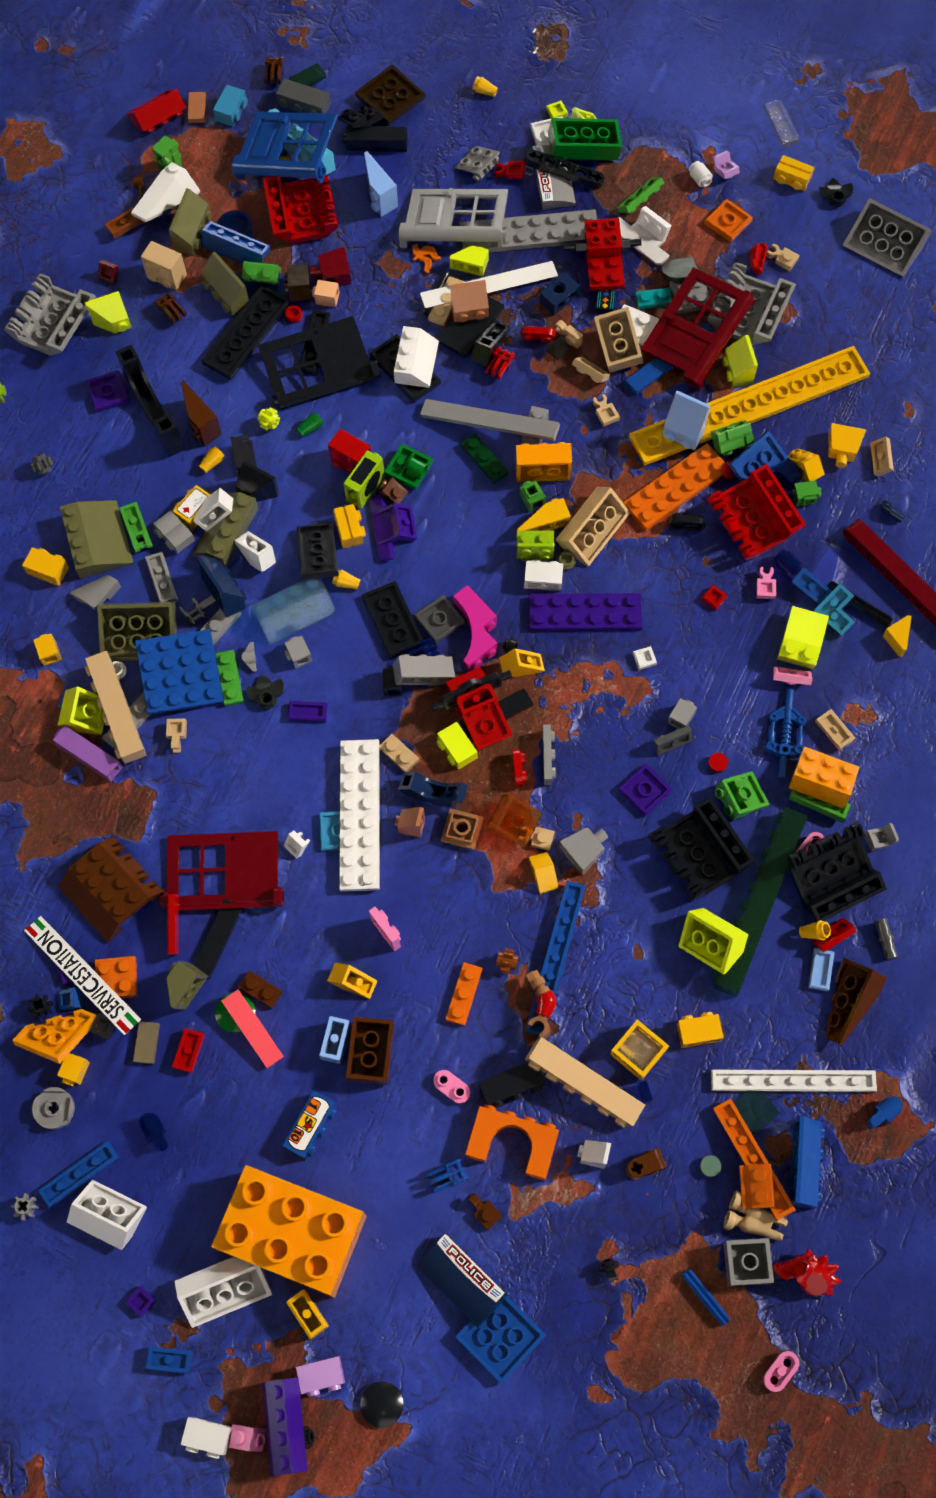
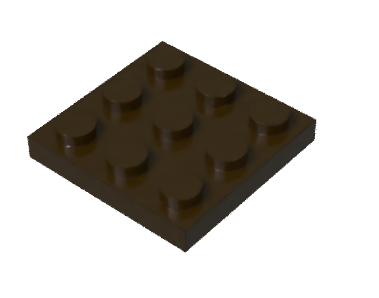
M393 64L355 92L356 97L362 103L382 112L384 117L382 120L388 126L426 98V94Z

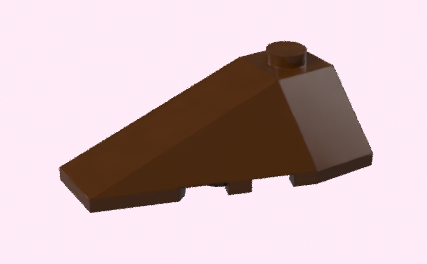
M843 958L835 976L834 983L837 985L835 994H832L833 1008L828 1016L825 1038L843 1045L879 997L887 977L870 968Z

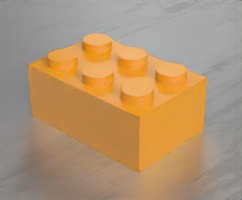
M525 443L516 445L517 482L571 480V443H540L535 445Z
M804 746L789 789L844 809L851 796L860 767Z

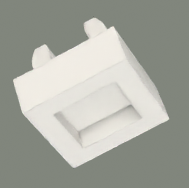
M292 831L288 834L283 846L297 859L302 856L310 840L304 841L301 838L302 832L296 833Z

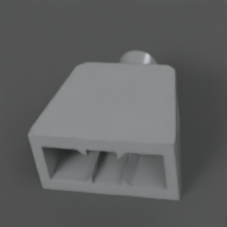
M584 828L561 840L559 848L583 875L604 853L605 848L601 843L608 839V835L603 829L593 834L589 828Z

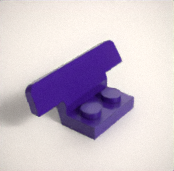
M379 494L371 498L369 504L378 558L385 562L395 559L393 542H396L398 539L414 542L417 539L412 506L393 503L386 507L385 497Z

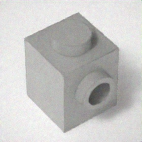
M302 635L292 637L288 642H285V656L288 661L292 660L295 669L312 662L311 653Z

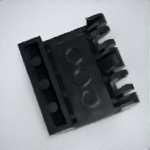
M711 797L694 806L692 812L664 829L661 826L648 835L651 842L656 843L654 845L656 849L666 847L667 850L661 856L663 859H667L665 862L673 874L678 875L676 877L677 880L683 881L687 879L689 881L684 886V890L690 891L688 896L692 901L710 894L737 877L755 862V859Z
M858 821L849 825V827L843 828L842 837L838 832H834L832 835L816 841L815 844H810L808 846V854L803 849H800L787 856V867L797 892L815 922L825 921L887 890L881 873L873 869L861 840V837H866Z

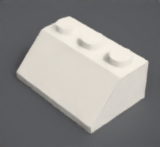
M403 326L394 368L395 383L430 388L439 341L421 328Z
M92 1180L71 1204L67 1223L122 1250L132 1238L147 1206Z

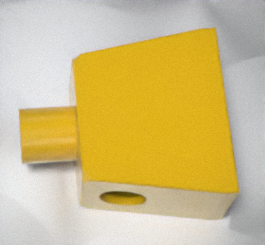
M835 423L831 424L828 432V456L836 459L835 465L837 467L844 468L847 465V461L854 462L866 429Z

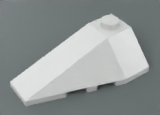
M171 162L160 172L135 206L131 215L147 222L162 215L163 211L171 208L173 210L177 208L186 188L192 190L197 195L200 193V189L186 169Z

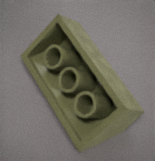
M241 492L228 494L233 498L232 512L210 530L204 532L193 552L194 556L202 555L219 559L223 566H228L237 549L234 540L246 533L258 511L256 498Z

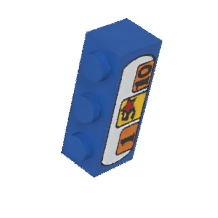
M313 1091L282 1146L304 1160L308 1156L312 1157L317 1148L315 1143L318 1138L322 1139L326 1133L327 1127L325 1125L329 1119L333 1120L337 1113L336 1103Z

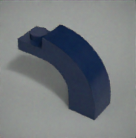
M416 771L404 772L398 790L423 802L455 808L457 804L463 802L468 785L463 782L441 783L431 780Z

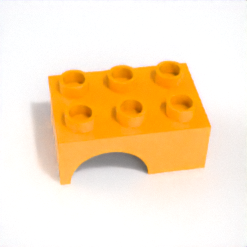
M245 1165L211 1247L335 1298L367 1216L361 1210Z

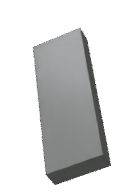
M163 552L146 556L145 560L159 602H178L179 600Z

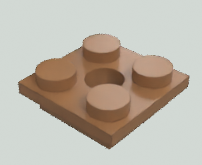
M450 808L441 842L475 850L484 817ZM460 824H464L468 829L461 833L457 830V827Z

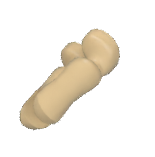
M736 1190L730 1201L729 1209L745 1214V1217L729 1210L725 1216L723 1228L731 1230L737 1226L742 1232L782 1241L784 1234L771 1229L773 1223L786 1227L788 1220L782 1218L777 1221L773 1213L765 1208L743 1209L742 1193Z

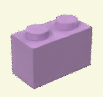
M340 1356L296 1367L301 1394L307 1393V1397L319 1395V1390L328 1388V1392L341 1389L340 1384L345 1383Z

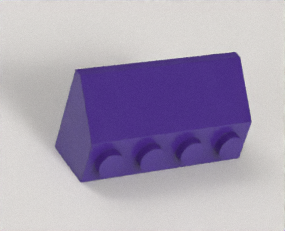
M299 1378L261 1383L270 1476L307 1471Z

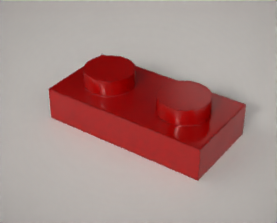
M842 918L830 926L831 934L825 940H811L824 953L856 933L854 925Z
M184 1028L172 1068L193 1073L205 1037L204 1033Z

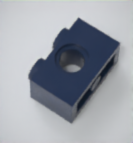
M565 272L562 276L555 278L552 284L541 290L540 304L552 315H556L579 296L580 285Z

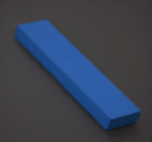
M106 1141L37 1191L50 1209L120 1158L110 1142Z

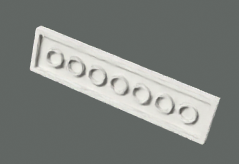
M379 739L341 741L340 891L380 890Z

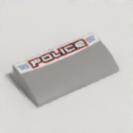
M550 145L532 146L533 150L551 155ZM544 162L547 166H552L550 162ZM560 167L561 170L568 171L566 167ZM534 169L542 210L576 206L573 186L570 180Z

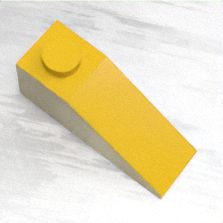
M564 498L550 500L523 523L517 531H551L565 527L570 522L571 516Z

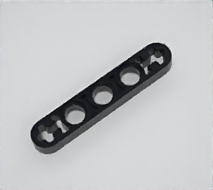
M528 150L524 157V163L531 168L594 189L601 188L605 180L604 175L599 171L537 150ZM548 161L552 166H547L544 162ZM560 167H566L568 171L565 172ZM577 172L583 173L584 177L578 176Z

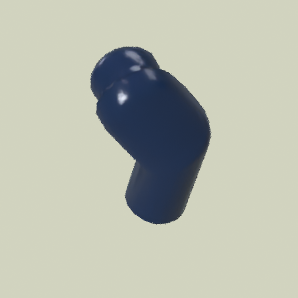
M884 500L880 504V510L899 523L904 519L905 515L893 508L890 500Z

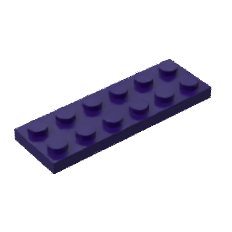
M641 593L529 594L530 631L642 630Z

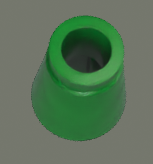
M315 412L310 414L297 430L304 437L322 428L321 426L324 422Z

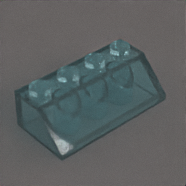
M321 579L300 581L251 605L253 615L270 645L336 612Z

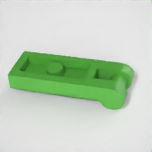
M137 502L119 507L135 552H141V549L152 548L153 545ZM144 537L145 541L138 543L137 539Z

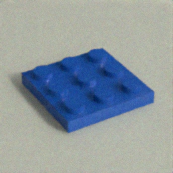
M507 1296L478 1328L469 1321L456 1338L503 1384L544 1339L546 1334Z

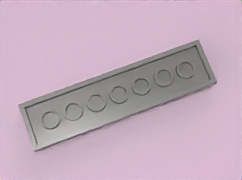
M596 209L504 218L503 231H506V241H503L502 249L498 248V242H462V247L465 249L473 245L489 249V252L563 246V244L585 241L584 221L597 219ZM493 219L477 220L474 222V226H492ZM471 221L460 222V226H470Z

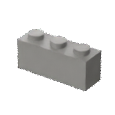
M403 654L398 656L393 663L396 685H445V682L455 678L453 660L450 656H427L425 654L410 656Z

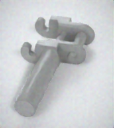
M212 595L200 603L195 598H192V602L195 603V609L189 613L185 612L181 606L178 608L186 620L195 624V621L200 617L205 618L204 611H201L213 604L215 600ZM197 611L199 614L192 618L190 615Z

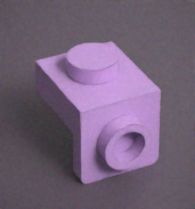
M729 151L722 152L713 157L715 172L722 178L730 179L740 173L739 166L731 161Z

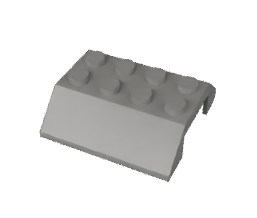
M734 263L728 274L730 279H727L725 282L743 291L751 292L755 305L754 307L750 306L731 338L739 340L743 336L749 335L751 345L770 342L796 284L779 278L777 285L770 284L746 275L747 266ZM719 293L715 302L717 307L714 306L713 309L727 315L735 299ZM710 313L707 320L717 330L723 318Z
M38 274L32 287L41 294V297L34 291L28 290L15 311V315L23 320L24 324L11 317L4 330L20 344L52 356L63 352L88 311L85 302L95 299L96 296L81 289L76 295L54 286L50 277Z

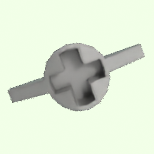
M250 642L242 654V660L253 672H257L254 642Z

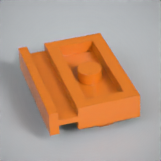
M771 1164L739 1165L743 1209L775 1208Z

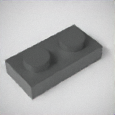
M690 726L678 728L674 732L661 735L655 739L654 748L656 754L660 756L692 742Z

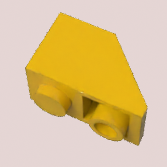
M795 449L791 451V454L787 455L789 458L787 463L801 480L806 482L814 481L825 475L819 455L802 449Z

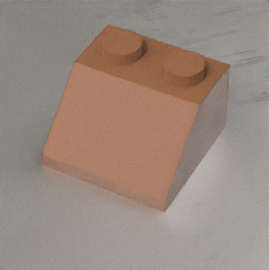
M485 280L450 285L454 322H466L473 319L481 320L489 317Z

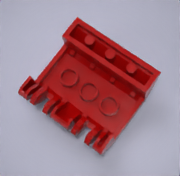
M328 174L325 175L322 184H319L315 178L281 183L280 177H263L273 236L293 244L326 238L338 228L336 213H333L335 207L330 185H327L329 182Z
M768 464L751 472L749 478L722 493L719 490L707 498L714 511H723L718 518L720 521H723L722 524L728 534L733 536L732 540L734 542H743L738 549L743 551L741 554L745 560L762 555L785 542L806 526V523Z

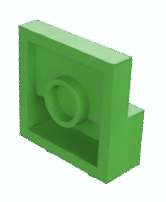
M753 771L721 780L715 786V795L718 799L722 800L724 813L726 816H730L732 821L746 817L750 813L767 808L770 805Z

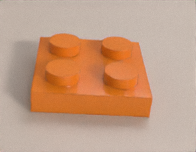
M135 956L95 960V972L120 998L138 997Z

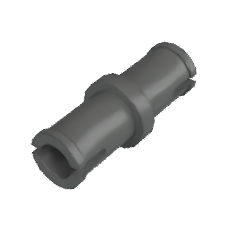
M883 918L874 922L880 937L878 941L882 944L885 960L897 958L898 955L893 942L895 938L894 935H891L888 919Z

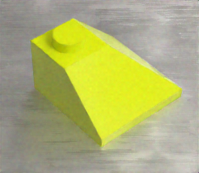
M119 291L85 302L93 325L113 333L124 332L132 328Z

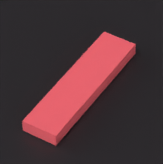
M239 989L222 1000V1003L266 1068L284 1057Z

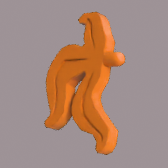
M418 243L412 246L415 256L413 261L418 259L424 262V272L429 275L432 260L425 256H430L434 261H440L441 257L437 256V252L432 246H424L421 250L418 248Z

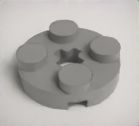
M58 1087L45 1089L44 1092L35 1098L32 1105V1114L37 1123L50 1130L67 1126L75 1112L73 1097ZM53 1103H56V1106L59 1107L55 1114L48 1110L49 1107L53 1106Z

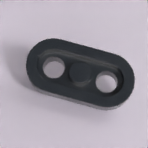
M675 513L669 517V527L672 529L689 531L705 529L706 520L701 515L690 516Z

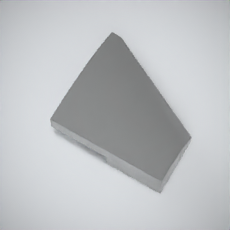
M106 575L71 591L70 595L82 604L85 603L97 611V605L102 604L106 599L110 600L121 588V585L117 579Z

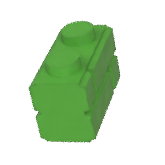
M163 136L159 143L157 142L152 147L159 172L171 162L182 167V156L178 151L179 144L176 140L170 139L167 136Z
M243 262L242 279L244 281L280 285L281 267L279 265Z
M746 420L711 431L714 450L723 456L732 454V450L747 449L749 444L754 443L751 424Z

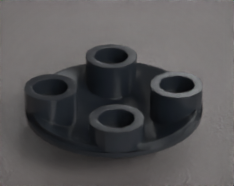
M381 1381L371 1384L362 1394L360 1401L361 1413L364 1419L374 1427L385 1428L393 1425L400 1418L403 1411L401 1392L389 1382Z

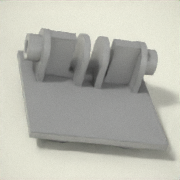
M475 146L461 159L455 169L473 173V179L481 181L485 174H488L498 163L500 152Z

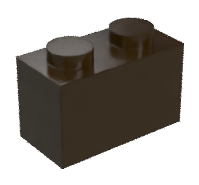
M308 264L287 265V273H284L285 292L289 294L290 301L311 299Z

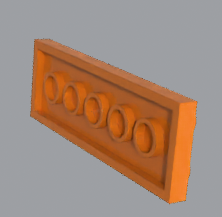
M706 443L628 498L623 504L634 519L647 531L723 477L721 467L724 461Z

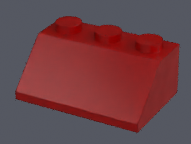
M168 89L126 114L140 132L149 133L155 129V125L159 123L163 125L169 122V117L173 115L177 117L183 114L182 110L186 106L177 89Z

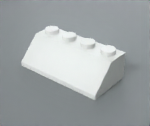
M236 1257L229 1258L175 1280L177 1298L192 1328L272 1295L264 1269Z

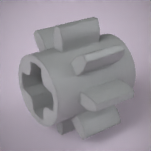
M24 1193L23 1198L16 1196L15 1205H11L16 1211L13 1216L18 1217L21 1215V1220L26 1221L27 1216L34 1218L35 1215L33 1213L35 1209H39L34 1204L36 1198L31 1197L29 1199L27 1193ZM23 1203H26V1204H27V1205H26V1208H27L26 1211L23 1210V1208H24V1207H23Z

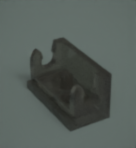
M249 436L230 437L238 475L244 461L257 467L252 440H249Z

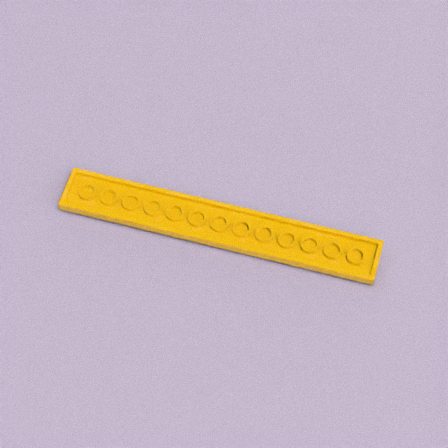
M851 346L708 402L706 404L710 405L705 432L699 444L711 440V431L742 420H746L750 424L869 378L870 372L855 347ZM666 419L629 433V438L644 466L687 449L681 444L669 441L662 436Z

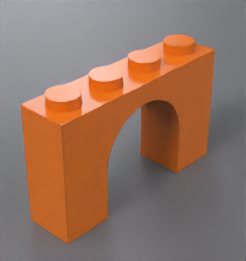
M491 1105L479 1106L465 1156L486 1163L494 1136L503 1129L516 1128L528 1136L532 1146L525 1175L545 1181L559 1130L555 1129L556 1125L544 1122V1125L538 1124L536 1119L527 1116L521 1119L516 1117V1113L507 1110L501 1113L496 1111V1108Z

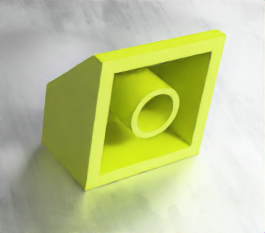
M749 335L743 336L727 347L724 356H722V365L727 369V381L731 382L732 388L752 385L754 382L758 364Z
M80 687L65 690L58 726L63 728L65 725L78 733L102 735L105 723L102 715L105 712L104 709L100 710L96 699L99 696Z

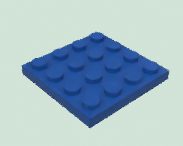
M211 629L135 640L148 715L224 702Z

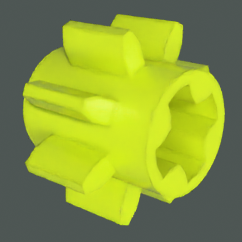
M271 407L269 409H262L258 415L260 427L267 431L268 429H275L280 421V417L277 414L278 411Z

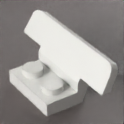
M646 206L641 209L637 222L632 226L618 217L622 239L641 238L642 245L632 247L655 265L660 266L668 260L670 255L659 248L666 241L671 225Z

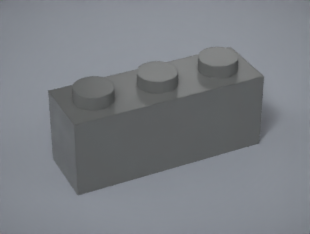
M285 78L276 92L278 105L299 113L326 114L331 105L330 93Z

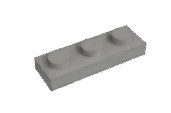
M543 725L544 785H552V779H556V768L552 767V761H555V749H551V743H555V731H551V725Z

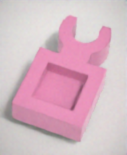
M763 567L760 568V578H757L756 598H776V579H771L774 573L773 567L770 568L769 574L763 572Z

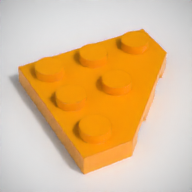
M79 1009L73 1011V1015L66 1017L59 1015L46 1019V1023L35 1026L34 1023L26 1025L13 1039L15 1046L60 1064L97 1023L98 1017L96 1014Z

